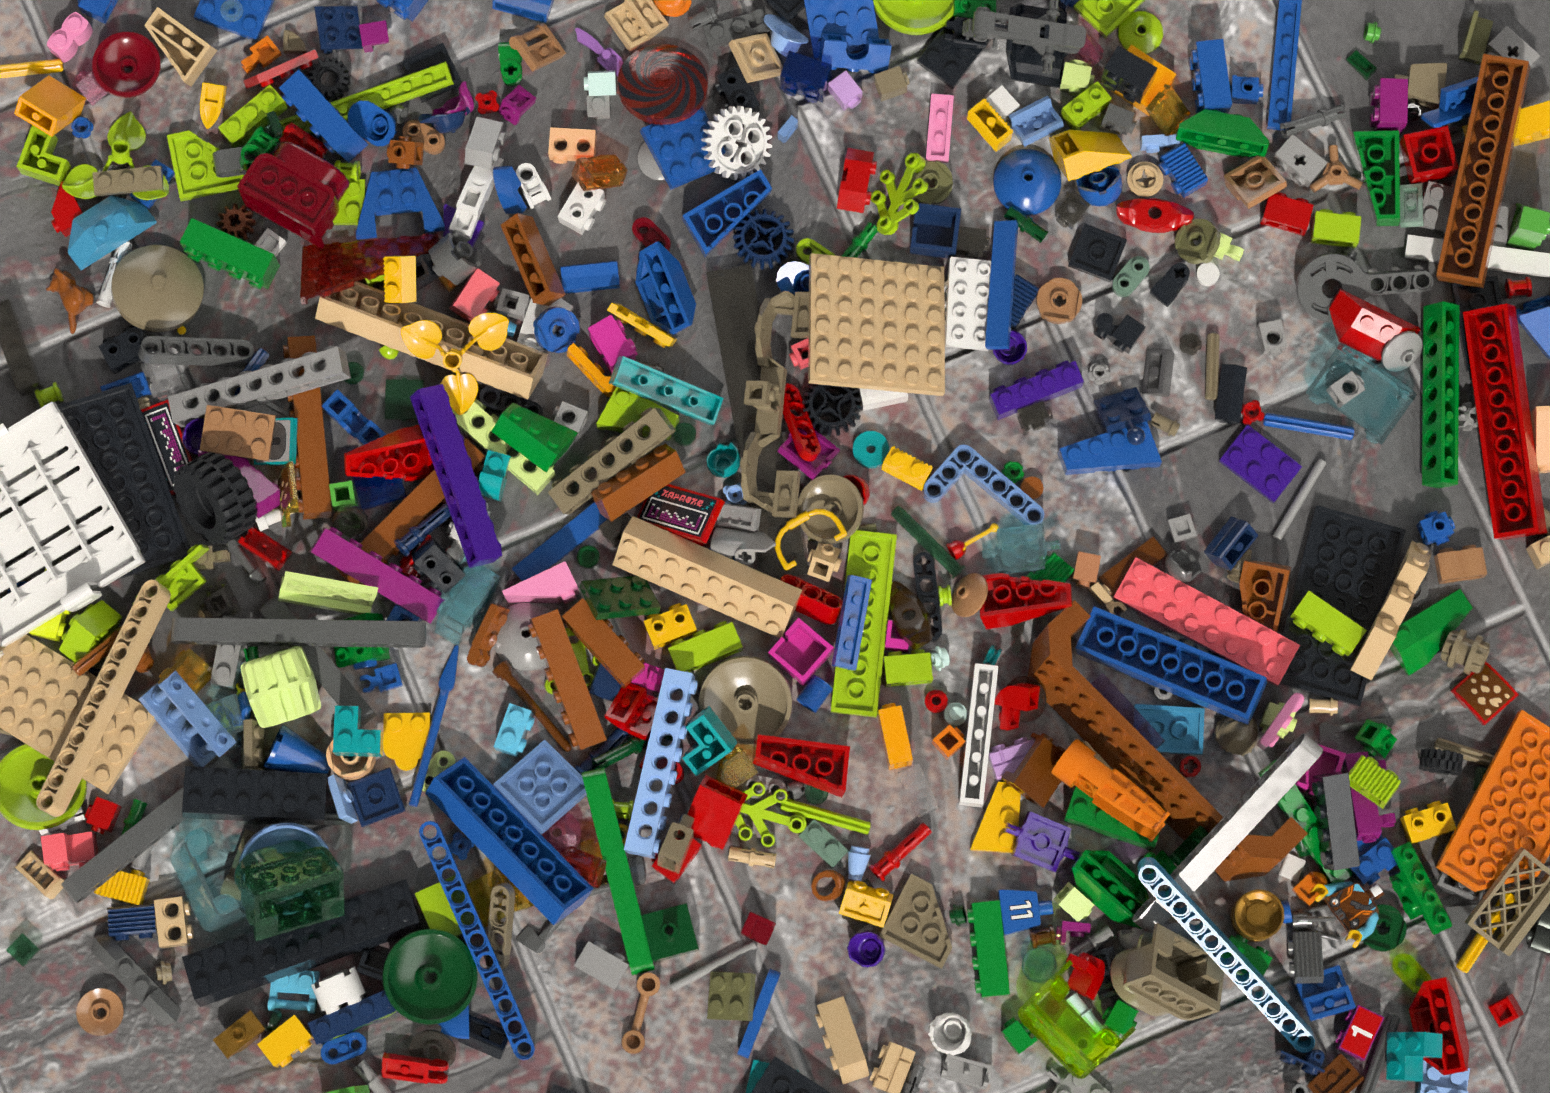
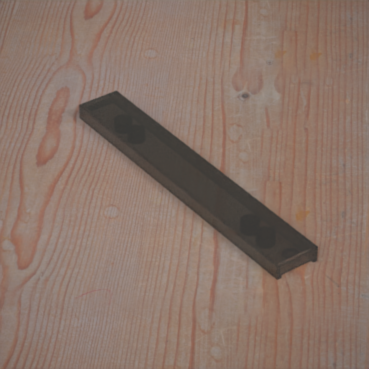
M751 264L706 272L737 446L741 458L743 457L745 443L750 433L755 432L757 414L755 407L744 404L746 381H760L761 367L758 365L755 350V323L758 320L759 305ZM782 429L780 437L763 447L758 457L756 482L759 492L774 493L776 471H789L787 459L777 452L784 443ZM748 502L749 507L761 509L758 532H764L775 542L779 530L792 518L774 517L772 513L759 505ZM799 525L785 532L780 544L782 554L787 563L795 560L796 566L785 570L777 557L775 546L767 552H757L760 572L778 580H781V577L784 575H793L795 577L808 576Z

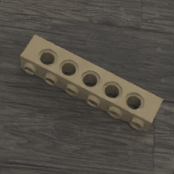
M650 407L641 413V419L636 423L632 421L622 429L624 431L622 434L608 439L603 449L593 451L587 456L588 461L582 465L577 464L569 471V476L565 479L560 478L551 485L553 488L548 493L563 514L573 513L593 497L591 492L598 488L600 484L609 481L618 472L633 465L638 459L644 457L676 431L660 408L652 409ZM648 425L650 427L651 432L650 435L645 438L642 435V429L644 426ZM628 439L633 444L629 452L624 448V444ZM612 453L615 461L609 466L606 459ZM594 467L597 471V476L592 480L589 477V471ZM575 481L579 484V490L576 494L571 490V486Z

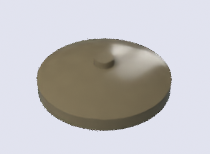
M163 245L143 246L128 253L116 266L111 283L112 299L122 317L132 325L152 332L171 331L188 323L198 312L204 292L203 279L196 264L181 251Z
M737 656L721 662L707 675L700 691L699 710L701 712L708 706L711 707L737 740L734 748L752 749L758 734L778 737L784 730L791 715L792 694L786 678L773 664L758 657Z

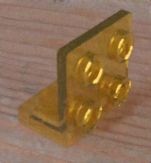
M498 868L466 885L483 927H488L492 889L501 883H509L515 890L514 913L533 907V904ZM502 911L497 912L498 920L500 921L505 918V914Z

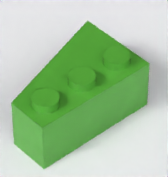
M1516 203L1515 206L1517 207L1506 245L1522 250L1534 251L1537 246L1541 245L1542 240H1545L1546 235L1550 233V212Z

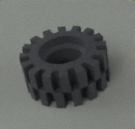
M325 57L324 61L319 59L318 64L313 63V69H310L308 72L310 75L308 79L326 97V100L330 101V98H333L335 101L338 100V96L342 98L344 92H348V85L350 86L351 83L349 72L343 62H338L337 58L334 57L332 60L329 57ZM329 71L338 75L337 83L331 87L324 86L321 83L322 75Z
M1425 748L1421 750L1419 769L1437 774L1460 775L1464 755L1448 750Z

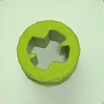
M947 585L946 588L938 586L940 607L944 604L952 606L950 585Z

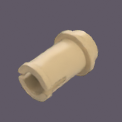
M1330 698V700L1309 699V713H1330V716H1333V714L1338 713V700H1333V698Z

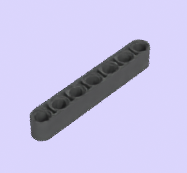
M277 594L259 608L266 619H297L282 601H278ZM301 646L304 649L315 678L339 706L360 707L361 728L377 716L320 646Z

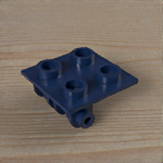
M357 6L314 7L320 49L324 51V54H331L333 50L363 49Z
M1317 1049L1308 1052L1304 1060L1282 1050L1275 1052L1280 1055L1279 1060L1289 1065L1298 1063L1302 1065V1071L1311 1075L1325 1072V1070L1321 1069L1325 1059V1055L1321 1050Z

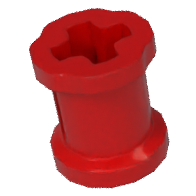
M1525 277L1522 280L1506 278L1505 291L1507 299L1522 295L1531 297V278Z

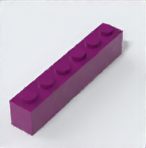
M332 526L329 530L326 528L322 529L309 552L364 585L378 587L379 594L431 624L445 601L440 597L441 592L431 586L428 590L422 587L420 579L411 574L409 577L401 574L403 569L393 563H390L389 566L381 562L383 557L373 551H370L369 554L361 550L362 544L353 539H350L349 542L341 538L343 533Z

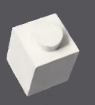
M1002 85L998 89L992 88L985 95L986 102H989V106H992V109L998 112V116H1001L1004 122L1009 120L1010 114L1019 110L1020 104Z

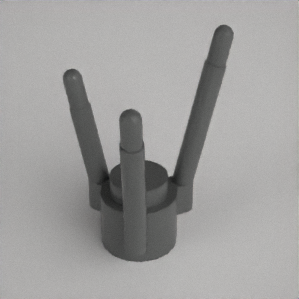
M1326 904L1310 908H1298V911H1292L1293 930H1298V932H1314L1307 929L1312 928V922L1335 921L1336 918L1312 917V914H1307L1329 909ZM1321 933L1323 939L1340 941L1339 937Z

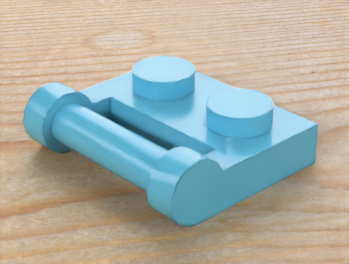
M303 971L271 982L268 1011L287 1009L307 1011L308 1014H315L317 999L311 984L317 982L319 986L320 972ZM278 993L309 995L308 1002L280 1000L277 998Z

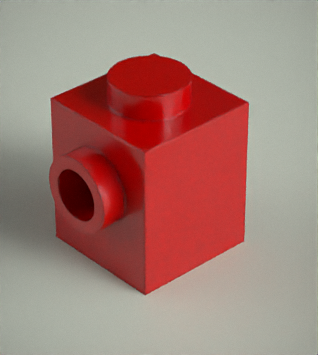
M96 796L94 804L89 805L85 814V818H87L86 823L92 825L90 830L103 835L105 831L112 833L122 807Z

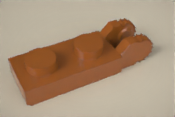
M493 603L490 605L466 657L469 664L484 667L487 661L490 660L489 651L496 644L497 635L501 627L506 623L510 609Z

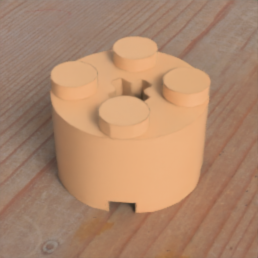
M333 740L329 744L326 751L327 762L332 771L340 778L354 781L367 776L373 771L376 757L354 756L353 761H350L346 758L348 756H336L333 753Z

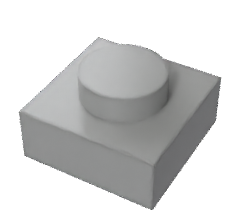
M587 95L588 120L611 119L609 95Z
M1190 514L1167 521L1174 543L1197 536Z

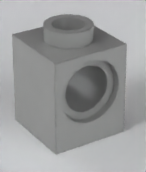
M1282 320L1260 323L1256 330L1262 355L1269 354L1270 357L1281 355L1282 351H1285L1287 347ZM1267 336H1276L1278 339V343H1269L1267 340Z
M1351 371L1332 384L1326 391L1338 408H1341L1365 390L1363 386L1364 381L1358 374H1354ZM1344 383L1351 385V394L1344 392L1342 388Z
M562 401L560 407H555L552 414L554 422L578 432L577 436L579 437L589 417L588 411ZM568 413L575 415V419L571 423L563 421V417Z

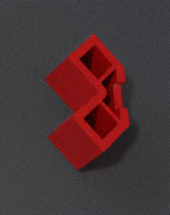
M847 148L837 209L864 213L865 205L870 206L872 192L868 191L871 174L875 175L877 161H873L874 152Z

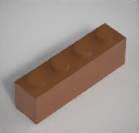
M516 213L502 223L501 228L533 303L550 306L565 296V291L534 218Z
M667 444L656 447L653 452L644 458L638 459L627 469L618 472L609 481L600 484L591 494L600 514L612 522L686 472L677 451Z
M583 598L562 616V622L623 689L645 670L643 664L645 660L638 652L633 654L628 648V641L621 634L617 636L612 629L614 627L608 619L596 620Z

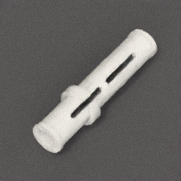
M128 241L116 248L113 257L109 260L110 266L96 301L100 306L111 307L113 273L121 259L131 250L132 244Z

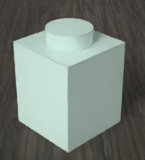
M616 70L588 71V77H584V91H589V96L616 95Z

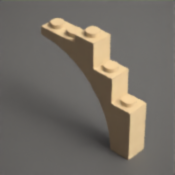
M1411 541L1388 595L1354 659L1351 671L1370 680L1376 674L1397 635L1400 624L1412 604L1416 591L1428 571L1432 550L1425 544Z

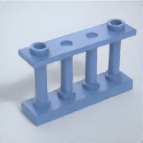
M174 671L162 683L155 684L138 699L195 767H204L216 755L221 757L236 743L177 671Z

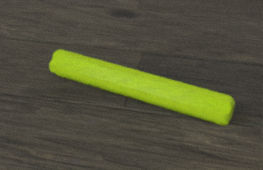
M788 798L780 806L782 811L800 814L813 820L815 819L862 834H868L870 831L871 823Z

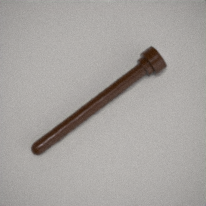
M507 660L500 663L492 673L497 679L505 680L565 752L571 751L572 745L512 675V666Z

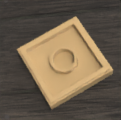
M767 33L734 39L728 43L747 83L781 76L785 73Z

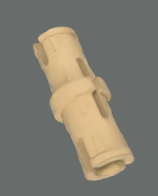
M730 846L728 861L746 863L751 867L758 865L774 869L777 854L756 851V848L743 849Z

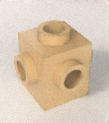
M819 542L816 550L811 549L807 562L811 564L807 574L829 582L833 572L839 571L842 559L838 557L841 549L831 544Z

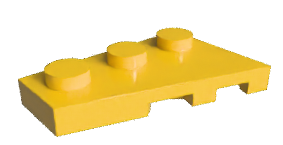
M611 303L607 311L616 315L614 318H619L622 323L627 324L628 322L635 326L634 330L643 336L648 334L655 338L653 342L663 348L666 345L673 347L677 340L621 304Z
M1006 782L997 783L970 850L999 853L1013 852L1016 836L1004 832V828H1008L1005 827L1008 822L1019 827L1021 794Z

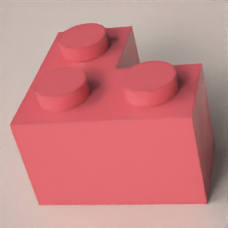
M92 831L72 835L58 833L41 836L44 864L51 867V869H56V872L70 870V866L79 865V868H81L98 854L96 834Z

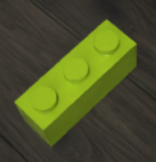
M268 85L222 123L218 129L233 148L242 147L250 140L259 126L265 128L286 111L288 107L271 85Z
M1310 591L1306 593L1290 616L1294 619L1293 623L1295 625L1312 631L1314 638L1323 643L1324 641L1332 645V650L1341 656L1344 654L1349 656L1367 631Z
M723 621L714 625L715 629L711 631L701 630L692 635L693 638L684 641V638L672 642V647H669L668 651L676 670L690 673L743 651V646L733 622L727 624V621Z

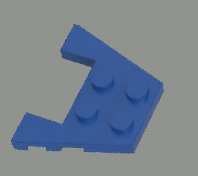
M417 168L371 172L356 230L357 240L377 238L375 216L422 211L425 233L445 231V224Z

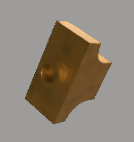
M250 1010L214 1038L213 1041L225 1057L229 1059L257 1040L258 1036L266 1029Z

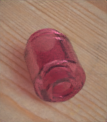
M1086 33L1085 45L1077 54L1084 62L1095 65L1103 58L1102 53L1104 49L1091 34Z

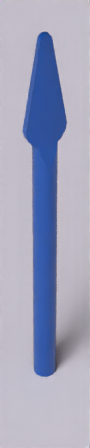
M457 645L454 646L439 680L440 692L409 805L413 807H418L448 694L455 686L459 652Z

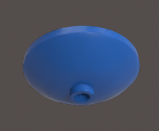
M1021 149L1008 154L1001 160L995 170L993 186L996 197L1006 209L1009 210L1011 206H1014L1025 216H1031L1046 211L1055 203L1061 189V175L1057 165L1048 155L1034 149ZM1030 175L1032 180L1026 181L1024 176Z

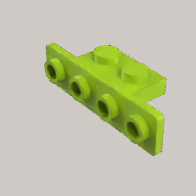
M194 545L187 551L188 555L183 560L179 559L170 566L171 570L167 574H162L155 579L169 589L171 593V598L167 605L170 611H174L207 582L193 564L210 549L207 545Z

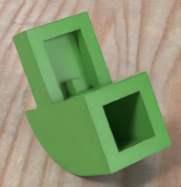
M345 481L329 484L338 531L361 529L359 504L354 482Z

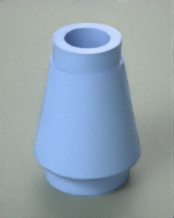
M851 846V850L848 851V879L862 881V876L871 856L869 848Z

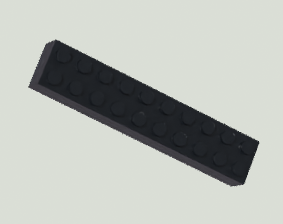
M404 879L183 956L182 960L194 1000L200 1007L269 984L277 979L289 977L423 930V926L411 888L407 880Z

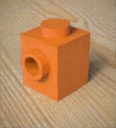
M949 724L932 740V744L948 760L964 746L966 741L963 739L965 738L964 734L957 727L953 728Z

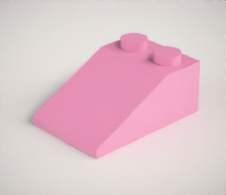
M566 561L502 591L507 603L564 602V604H567L577 599L576 595L580 594Z

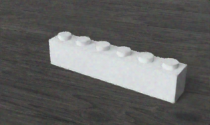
M977 663L974 666L959 805L981 808L983 806L998 666Z

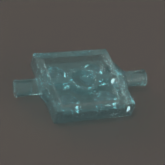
M1042 523L997 529L996 548L982 549L983 559L996 557L999 573L1009 574L1045 569L1047 551L1060 550L1061 544L1060 540L1046 542Z

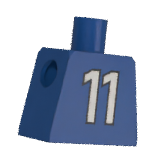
M998 890L1004 936L1038 927L1041 925V915L1053 914L1052 900L1038 902L1036 891Z

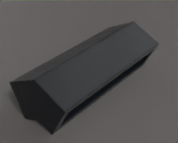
M1222 364L1215 420L1219 423L1231 425L1240 423L1247 367L1236 364Z

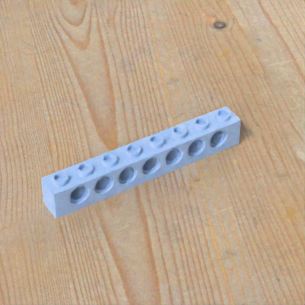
M665 668L624 850L629 854L654 859L655 853L660 852L662 840L659 839L660 831H664L667 817L664 816L665 809L670 807L672 794L669 793L671 784L675 785L677 771H674L676 762H680L682 756L680 743L681 739L685 740L687 734L685 721L686 717H690L693 704L690 703L691 695L696 693L698 681L695 680L693 673ZM675 691H682L683 697L680 700H672V695ZM671 713L678 714V719L675 723H667V717ZM665 736L673 737V742L669 746L662 745V739ZM661 758H666L668 760L667 766L663 769H658L656 766L657 761ZM655 781H661L663 783L661 790L657 792L652 791V784ZM657 804V811L654 814H647L646 808L648 805ZM644 827H652L650 836H641V830Z

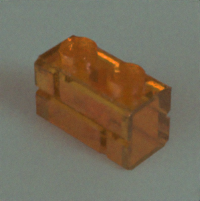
M615 154L578 158L572 171V177L576 182H579V186L583 191L620 187L623 185L627 174V168L623 163H620V159Z

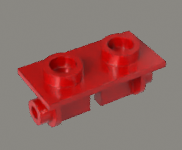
M292 122L285 127L284 134L279 139L280 142L286 141L299 145L320 158H323L328 151L321 141Z

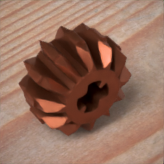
M235 203L232 210L225 206L226 214L219 213L218 216L221 220L216 222L217 226L221 228L220 231L239 239L242 236L244 240H247L248 236L246 233H254V229L250 226L256 225L255 219H251L253 217L252 211H247L245 205L239 209ZM237 220H239L240 225L237 226V224H235L236 227H234L232 225V222H237Z

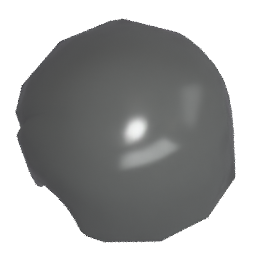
M1184 549L1178 552L1173 550L1165 559V566L1169 575L1181 582H1190L1201 572V565L1198 560Z

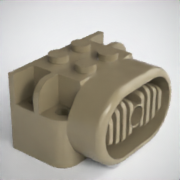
M1158 923L1154 924L1153 934L1149 932L1141 934L1137 946L1118 953L1112 961L1110 975L1116 993L1126 1003L1151 1016L1158 1017L1170 1013L1179 1019L1191 1021L1220 1012L1224 971L1198 943L1191 942L1181 934L1175 933Z

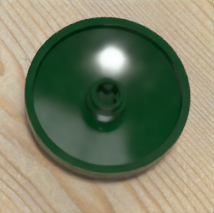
M436 929L416 931L402 938L389 952L382 972L384 992L391 1006L404 1018L425 1025L443 1023L458 1016L471 1002L478 981L477 966L468 947L456 936Z

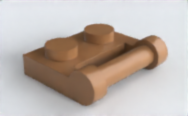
M544 23L536 25L531 31L522 35L512 36L509 39L511 48L519 52L532 72L562 58L566 54ZM537 37L543 39L542 41L535 43L529 47L526 44V42L531 41Z

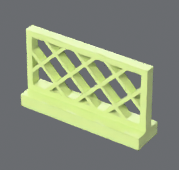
M285 571L284 577L282 576L278 601L360 615L371 613V607L376 598L378 587Z

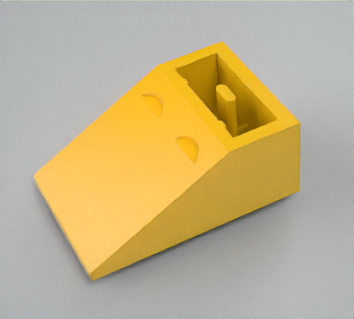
M1067 130L1048 137L1054 161L1068 181L1079 179L1089 173L1101 171L1105 167L1119 164L1124 160L1132 158L1118 135L1113 133Z

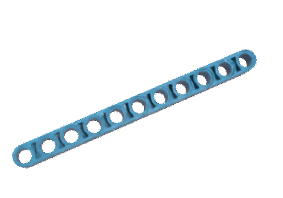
M1144 857L1138 862L1137 868L1139 879L1296 1050L1302 1053L1312 1051L1315 1046V1039L1311 1027L1154 858ZM1146 868H1153L1155 870L1152 874L1147 875L1143 873V870ZM1161 885L1170 886L1167 891H1160L1158 889ZM1180 901L1186 903L1182 908L1174 906L1175 903ZM1195 918L1201 920V922L1197 925H1192L1189 923L1192 919ZM1209 935H1214L1217 937L1212 942L1205 940V938ZM1225 952L1232 953V956L1229 958L1221 957ZM1240 969H1246L1248 971L1244 975H1238L1236 973ZM1255 986L1263 987L1259 992L1252 991V988ZM1272 1002L1278 1003V1006L1275 1008L1267 1007ZM1286 1019L1294 1020L1290 1025L1283 1024ZM1301 1036L1309 1037L1308 1040L1303 1042L1298 1040Z

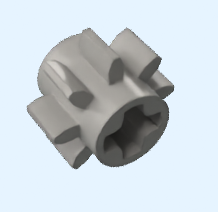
M1472 402L1463 403L1462 406H1459V427H1463V431H1472L1473 428L1479 427L1476 406H1472Z

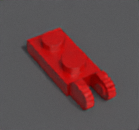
M384 1052L381 1076L383 1078L424 1084H445L448 1081V1075L443 1073V1071L448 1069L449 1063L441 1059L431 1060Z

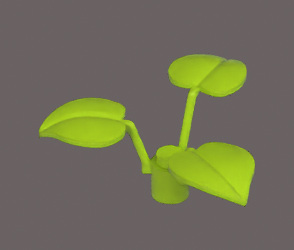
M131 111L120 117L108 131L107 140L111 146L112 155L108 156V161L102 171H107L112 161L117 164L128 163L130 168H135L130 157V151L138 150L144 145L146 133ZM87 164L74 167L62 183V188L77 198L91 199L97 197L94 195L93 172H98L97 169ZM163 174L164 190L135 192L133 195L142 200H154L165 197L169 193L168 181Z

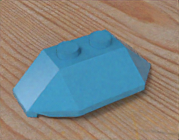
M111 195L73 219L68 255L77 267L83 270L150 228L157 221L143 204Z

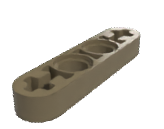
M501 883L492 889L487 935L498 961L501 962L502 970L506 969L510 962L515 890L509 883ZM498 911H502L505 914V922L498 920ZM496 933L503 936L504 942L502 945L496 942ZM486 955V966L490 968L493 965V959L491 956Z

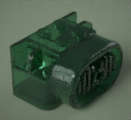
M299 840L284 841L250 852L239 862L235 870L234 881L241 893V903L246 910V919L250 925L254 926V939L256 941L344 916V871L331 852L325 847L311 848L308 844Z

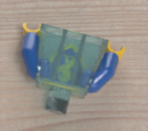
M239 683L236 684L238 692L205 705L236 741L228 751L241 746L237 733L244 730L243 720L250 719L252 712L246 690L240 689Z

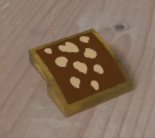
M293 461L285 465L278 479L282 527H291L290 513L299 512Z

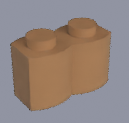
M1466 545L1460 551H1453V548H1444L1439 550V553L1434 556L1439 584L1480 579L1487 575L1482 547L1476 548V545Z

